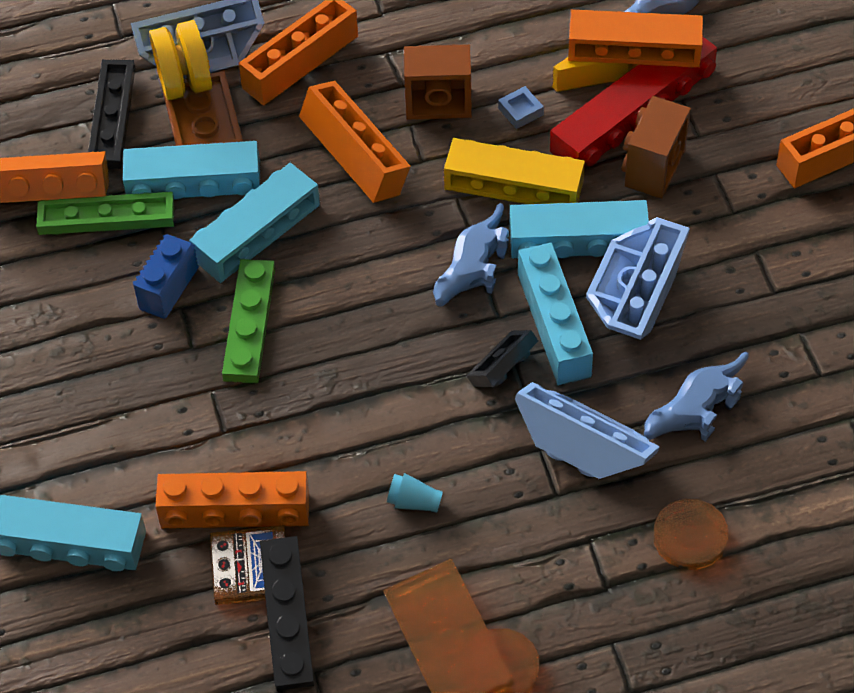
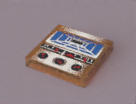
M284 525L210 533L215 605L266 600L260 541L286 538Z

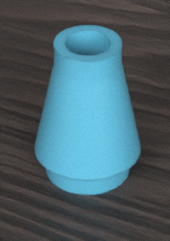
M405 473L403 476L394 474L386 502L394 504V509L424 510L437 513L443 491L436 490Z

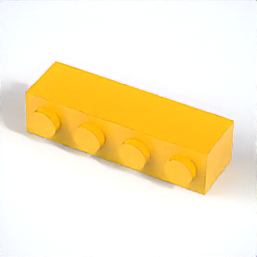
M453 138L444 166V190L524 204L578 203L584 181L585 161L572 157L544 154L538 151L509 148L504 145L497 146L474 140Z

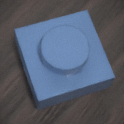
M526 86L498 100V109L516 129L544 115V106Z

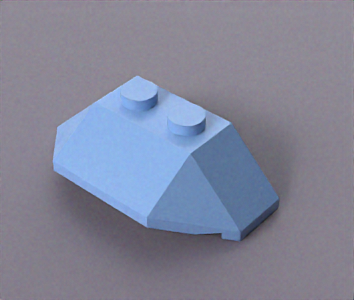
M223 0L131 23V28L139 56L156 66L149 38V30L166 27L172 35L174 44L178 45L175 31L177 24L194 20L200 37L204 42L210 65L209 71L212 73L239 66V62L246 57L261 31L264 20L258 0Z
M656 217L648 221L647 225L635 228L611 240L586 293L587 300L608 329L640 340L651 332L675 279L688 238L689 227Z
M530 383L516 394L515 401L535 446L546 451L549 457L565 461L577 467L579 472L586 476L601 479L642 466L657 454L659 450L658 445L650 442L637 431L572 398L555 391L545 390L536 383Z

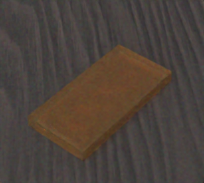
M452 558L383 590L431 693H499L515 685Z

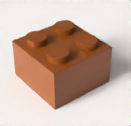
M470 44L404 46L406 120L472 118Z
M652 96L647 108L641 107L636 119L637 127L634 132H628L623 146V150L627 151L621 169L623 172H626L625 187L661 199L663 198L686 151L690 107L656 96Z

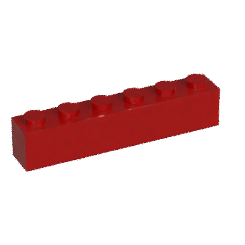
M702 36L700 67L638 64L551 129L550 152L555 156L584 160V169L587 166H593L604 153L611 148L618 147L629 131L636 129V119L641 107L647 108L652 96L672 102L680 95H686L693 85L702 78H708L716 68L717 47Z

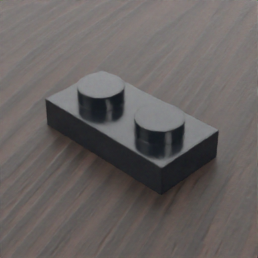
M532 330L511 331L466 375L474 387H496L507 379V372L514 365L523 362L529 357V350L539 340Z

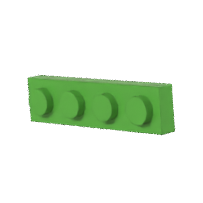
M173 192L41 200L38 201L36 227L39 235L174 227Z
M240 259L222 377L225 382L259 383L275 275L274 261Z

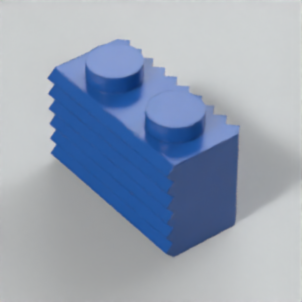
M169 234L163 235L160 245H156L157 250H153L154 255H150V260L146 261L147 265L143 266V270L139 271L140 275L136 276L137 280L133 281L139 310L163 319L168 316L199 268L196 261L198 258L195 257L197 255L194 249L195 245Z

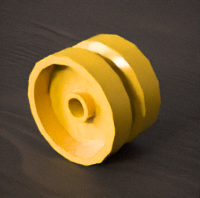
M194 20L177 24L175 31L178 45L174 44L172 35L166 27L149 30L157 72L167 101L184 96L186 91L184 75H186L189 86L195 94L212 90L208 55Z

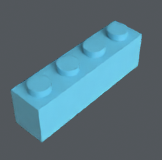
M257 141L123 149V184L125 193L173 192L174 199L236 194L246 195L250 190L256 189L261 185Z
M288 163L281 170L273 172L268 180L256 189L250 190L242 200L233 207L224 210L216 220L207 227L198 230L189 240L190 243L195 245L194 249L197 254L195 257L198 258L196 260L198 265L219 283H222L239 269L240 259L251 260L320 206L318 184L292 163Z
M647 200L510 205L511 258H518V250L550 242H552L558 258L603 256L611 240L648 224Z
M552 242L518 250V277L557 385L591 378L593 352Z
M0 495V555H25L39 561L62 560L68 561L75 566L99 565L112 571L137 569L146 535L142 513Z

